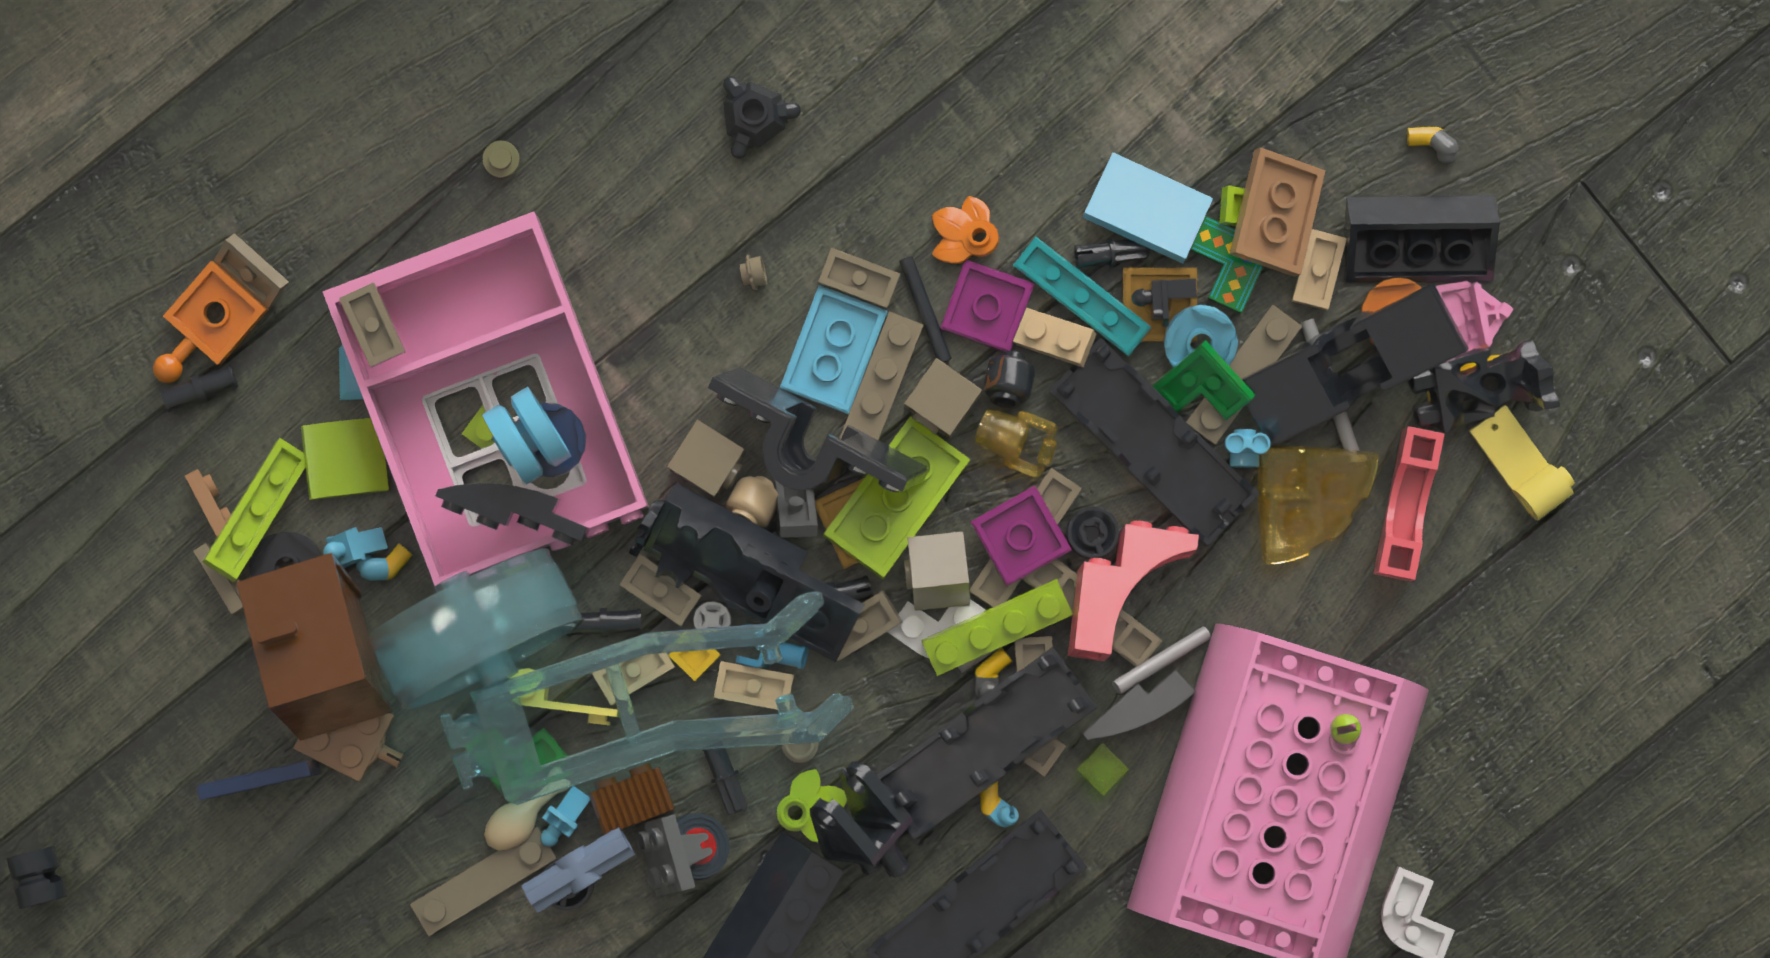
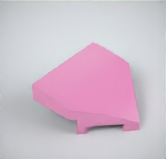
M1468 281L1436 286L1469 347L1468 351L1490 347L1493 337L1504 320L1510 316L1513 308L1505 302H1499L1481 288L1482 285L1478 282L1471 284Z

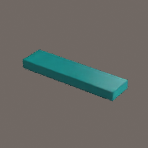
M1038 237L1032 240L1013 264L1015 268L1127 356L1133 353L1152 329L1149 324Z

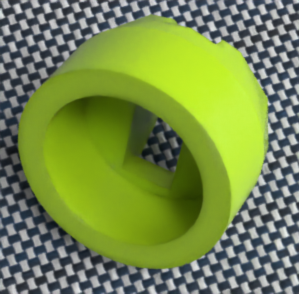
M1340 714L1332 720L1330 734L1340 744H1351L1360 737L1361 724L1351 714ZM1355 723L1356 731L1338 735L1337 727H1345Z

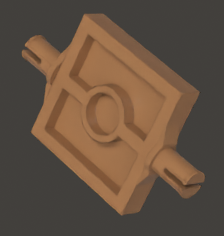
M390 713L301 741L298 739L293 747L294 750L360 783L369 766L377 758L398 768L400 762L389 757L388 754L400 760L404 757V753H400L385 745L386 733L395 718Z

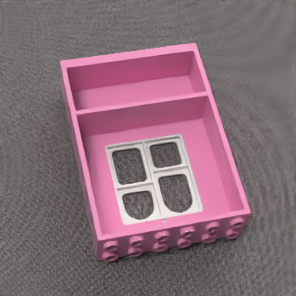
M535 212L528 213L323 291L435 587L445 586L446 591H452L470 584L469 576L480 573L482 578H486L505 571L503 563L515 559L516 564L520 565L539 558L538 550L550 546L552 551H557L570 546V544L553 538L554 530L540 524L538 531L517 523L519 515L515 513L508 526L499 524L497 530L476 522L478 514L464 509L463 514L459 515L441 507L443 499L435 496L438 489L463 485L462 477L466 471L497 459L505 461L513 486L539 491L560 499L555 514L588 527L587 538L609 531L608 523L618 519L625 525L644 517L642 510L649 508L648 502L540 220ZM371 283H375L406 353L371 368L339 298ZM531 365L535 368L546 396V403L560 404L572 410L581 420L586 433L585 452L580 462L570 470L565 482L557 488L542 489L532 483L526 485L514 467L509 466L495 443L462 457L454 456L435 409V402L439 398L465 388L475 387L487 412L499 405L492 387V380L507 372ZM518 416L513 417V419H514L515 422H516V421L518 420V418H519Z

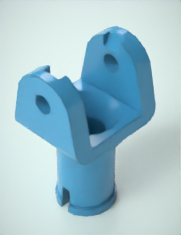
M745 623L743 630L764 635L759 660L737 655L736 663L760 669L769 668L772 662L797 667L798 669L805 667L808 658L807 647L779 641L774 630Z

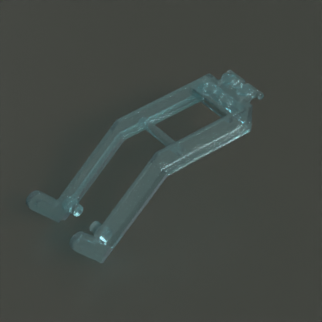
M817 591L808 592L796 597L767 624L646 633L470 692L476 713L464 714L456 720L452 719L450 713L440 716L449 748L457 749L465 746L466 751L453 756L462 788H471L473 786L471 778L476 776L496 777L505 800L519 805L675 751L820 742L854 709L850 696H841L840 693H835L827 698L814 712H802L801 709L797 708L794 696L788 694L780 696L775 700L779 714L676 720L640 732L620 663L646 654L755 646L757 650H761L764 664L777 663L783 659L779 645L786 642L824 605L822 593ZM606 668L626 737L540 765L519 697Z

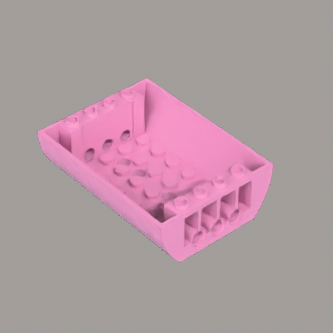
M1215 624L1127 908L1166 923L1276 958H1347L1429 690L1404 678L1259 632L1225 624ZM1340 714H1351L1361 724L1360 737L1351 744H1340L1330 734V724ZM1304 717H1311L1318 723V733L1311 739L1301 737L1298 732V723ZM1355 723L1345 727H1337L1338 735L1356 731ZM1294 753L1302 754L1307 760V768L1301 775L1291 774L1286 766L1288 757ZM1271 826L1280 827L1285 834L1283 844L1276 848L1269 847L1264 841V833ZM1260 862L1269 863L1274 871L1272 880L1266 884L1257 883L1252 875L1253 868Z

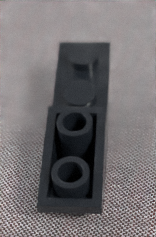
M474 483L441 488L437 490L435 495L443 499L442 508L459 515L463 514L464 509L478 514L476 522L497 530L499 524L508 526L514 513L519 515L517 523L538 531L540 524L554 530L553 538L573 545L575 539L584 542L589 530L586 526L555 514L560 499L523 487Z

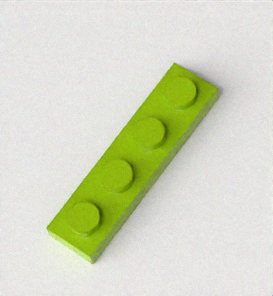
M281 438L275 442L202 563L232 582L237 580L305 469L303 452Z
M1055 579L928 636L921 641L938 676L1072 616L1073 613L1058 580Z

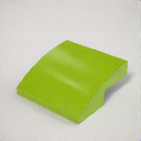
M371 418L301 426L309 500L389 490L385 454Z

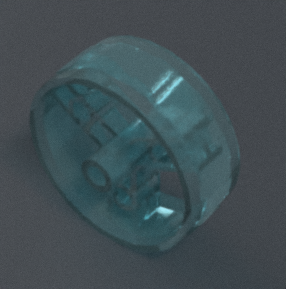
M544 548L516 556L470 576L468 571H463L440 582L434 587L436 594L424 599L381 625L369 635L368 641L394 697H397L404 711H409L443 699L480 681L484 689H487L509 679L518 673L515 666L516 663L572 632L583 623L584 619L558 563L554 561L550 551Z

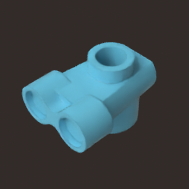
M1252 429L1234 430V433L1230 434L1224 441V447L1230 453V467L1259 468V454L1265 453L1270 448L1269 437L1263 433L1256 434V430Z

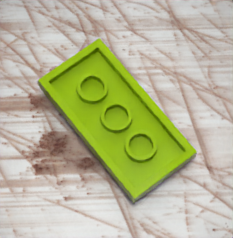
M911 416L889 446L927 466L926 469L929 471L924 481L903 492L900 490L899 492H892L878 484L879 479L867 474L823 534V537L881 579H884L908 546L907 537H914L970 461L968 457L939 436L933 434L924 425L913 420Z

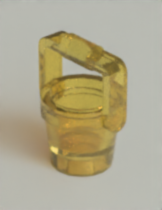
M988 408L977 430L975 443L1004 457L1003 463L1005 466L1033 477H1039L1046 468V465L1052 462L1057 446L1055 437L1058 428L1055 423L1025 411H1021L1018 413V416ZM1031 426L1047 432L1037 457V465L1019 459Z

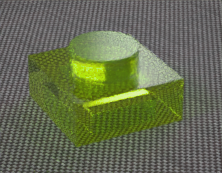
M1102 743L1076 770L1103 796L1129 769Z

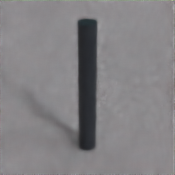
M909 256L899 261L935 357L943 363L952 359L914 258Z

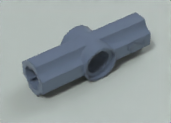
M618 827L596 839L586 847L583 845L554 862L556 865L521 886L529 902L536 912L539 913L556 904L570 893L574 895L602 878V874L631 858L635 853L626 836Z

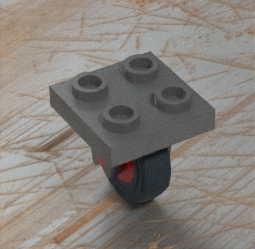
M696 813L684 815L676 820L674 814L636 825L638 829L636 834L637 846L640 852L645 854L648 865L646 870L647 881L650 888L655 890L656 897L694 888V880L708 879L717 874L727 861L730 851L729 837L724 827L713 817Z

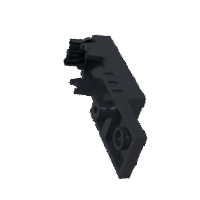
M678 483L675 484L665 501L658 500L652 503L640 525L641 530L629 551V554L637 557L642 548L645 547L644 551L660 558L655 577L669 576L675 581V587L680 588L687 580L694 576L709 584L719 601L726 603L727 606L735 610L738 609L744 615L759 620L761 624L834 662L840 656L865 604L800 571L808 551Z

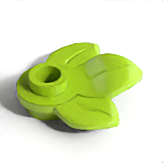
M816 769L799 774L792 781L790 795L783 798L777 807V819L785 829L789 831H802L813 842H818L810 817V808L819 798L829 803L833 799L842 807L847 802L844 790L835 786H820V776ZM797 805L802 809L803 814L800 819L793 820L789 817L788 810L791 806Z

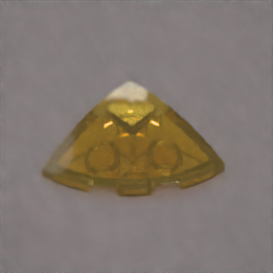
M1274 446L1265 453L1259 454L1258 492L1260 494L1258 495L1264 563L1266 565L1280 564L1305 557L1310 554L1311 548L1319 545L1326 539L1334 540L1352 522L1351 514L1358 506L1360 500L1367 499L1378 467L1379 454L1358 450L1303 446Z

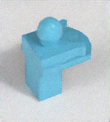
M354 527L335 536L327 537L325 540L328 544L323 549V554L332 553L342 567L346 568L365 560V555L378 553L387 549L388 546L382 527L358 532L357 527Z
M572 786L557 809L550 805L542 817L545 822L550 824L541 834V842L544 846H554L559 841L558 838L561 834L569 838L573 831L576 832L579 826L575 822L590 803V797L575 786Z

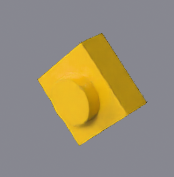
M693 629L668 656L696 681L721 654Z

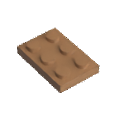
M1261 147L1255 149L1230 255L1293 277L1301 275L1326 170Z

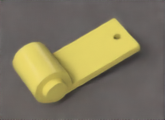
M1506 405L1496 410L1494 417L1484 419L1469 431L1517 499L1535 520H1540L1574 494L1571 487L1575 482L1568 471L1562 466L1557 469L1547 463Z
M530 668L520 669L510 677L508 692L511 698L518 704L588 713V723L610 726L607 716L620 717L621 710L547 701L549 692L548 681L540 671Z

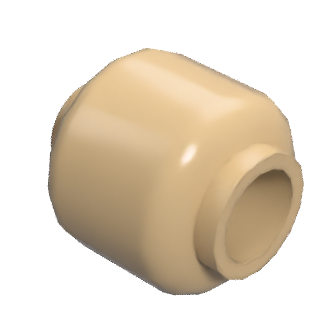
M763 476L744 477L736 483L726 501L725 509L765 528L769 525L777 510L778 492L774 489V484Z

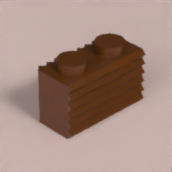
M650 763L629 770L631 778L617 782L616 777L613 776L594 783L596 791L588 794L604 835L618 827L623 829L676 809L661 767L652 769Z

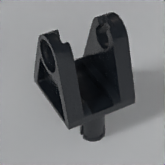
M857 761L851 762L841 773V782L852 817L833 799L829 803L819 798L810 808V817L821 852L826 860L859 864L864 874H872L883 865L889 877H899L909 869V863L901 853L896 842L913 822V819L904 807L901 808L894 799V795L868 766Z

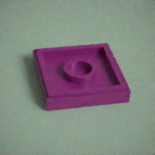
M966 260L962 266L940 329L1002 352L1011 351L1014 343L1013 340L1023 318L1034 283Z
M1035 485L970 522L1006 587L1072 550Z

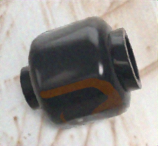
M1005 351L1003 355L993 357L988 363L984 382V391L990 397L991 402L1003 408H1017L1021 403L1026 402L1032 392L1035 377L1034 366L1025 360L1024 354L1017 351Z

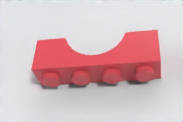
M1410 426L1402 429L1373 572L1375 575L1409 582L1416 579L1423 544L1424 516L1430 489L1438 470L1444 433Z

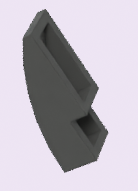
M1176 670L1168 674L1149 693H1146L1139 684H1136L1081 734L1085 739H1093L1133 730L1173 710L1193 695L1195 690Z

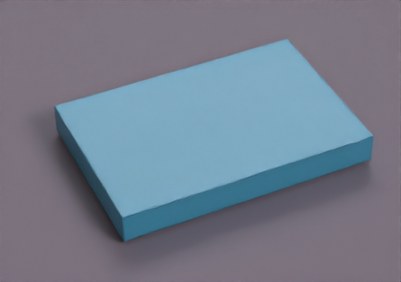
M1112 153L1082 218L1183 264L1213 198L1118 154Z
M819 285L780 389L849 415L888 311Z

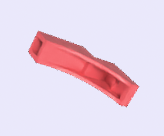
M1131 521L1130 524H1125L1119 532L1115 566H1111V561L1101 558H1091L1089 562L1084 561L1077 571L1068 656L1105 661L1112 652L1115 625L1120 610L1133 587L1153 570L1176 560L1190 558L1197 550L1199 535L1188 534L1189 530L1183 527L1170 526L1166 530L1152 528V524L1149 522Z

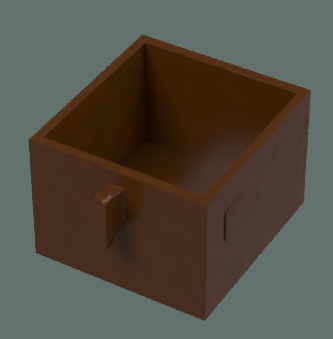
M332 553L236 582L269 709L300 741L393 712L392 705L385 697L359 600V597L362 596L361 590Z

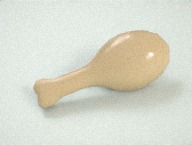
M555 772L549 782L527 800L511 802L498 808L486 824L484 836L488 846L498 851L510 850L525 842L532 834L538 812L542 806L556 794L570 788V781L564 778L562 772Z

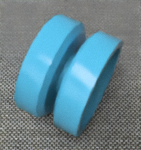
M528 386L511 396V404L519 417V420L516 422L507 409L500 405L482 414L493 434L492 439L509 466L514 467L526 485L543 475V467L535 454L537 450H540L546 461L555 467L572 457L556 428Z

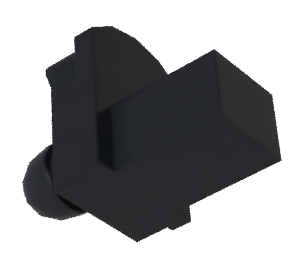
M1196 279L1155 280L1150 282V290H1144V288L1137 289L1131 295V300L1135 305L1140 307L1151 305V320H1161L1162 327H1168V301L1196 299Z

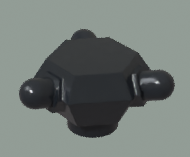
M729 76L723 82V87L728 93L726 95L727 99L723 101L727 135L734 141L731 147V154L737 159L745 157L749 148L761 147L785 129V123H788L787 119H796L801 114V108L797 103H785V99L782 100L781 94L751 81L748 84L745 82L740 83L736 77Z

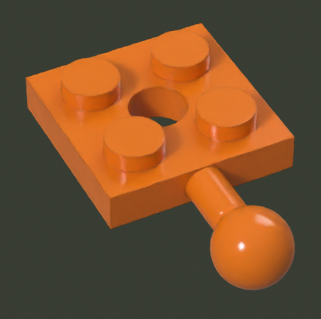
M210 261L163 315L185 338L174 349L172 354H163L155 360L153 364L155 377L163 383L177 381L182 375V362L186 360L196 347L217 365H222L269 309L216 262ZM218 302L223 305L225 316L221 322L213 324L207 318V309L211 304Z

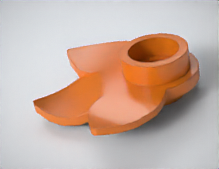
M968 196L962 205V209L945 207L934 212L932 215L935 228L944 237L935 247L932 254L942 262L960 264L972 255L977 257L987 256L999 244V233L996 227L990 223V210L980 199ZM983 232L986 234V238L983 241H974V237L978 233Z

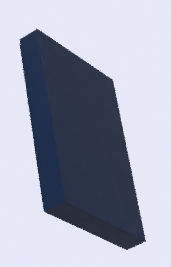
M316 760L302 761L199 784L197 791L199 800L213 799L321 775L319 762H316Z

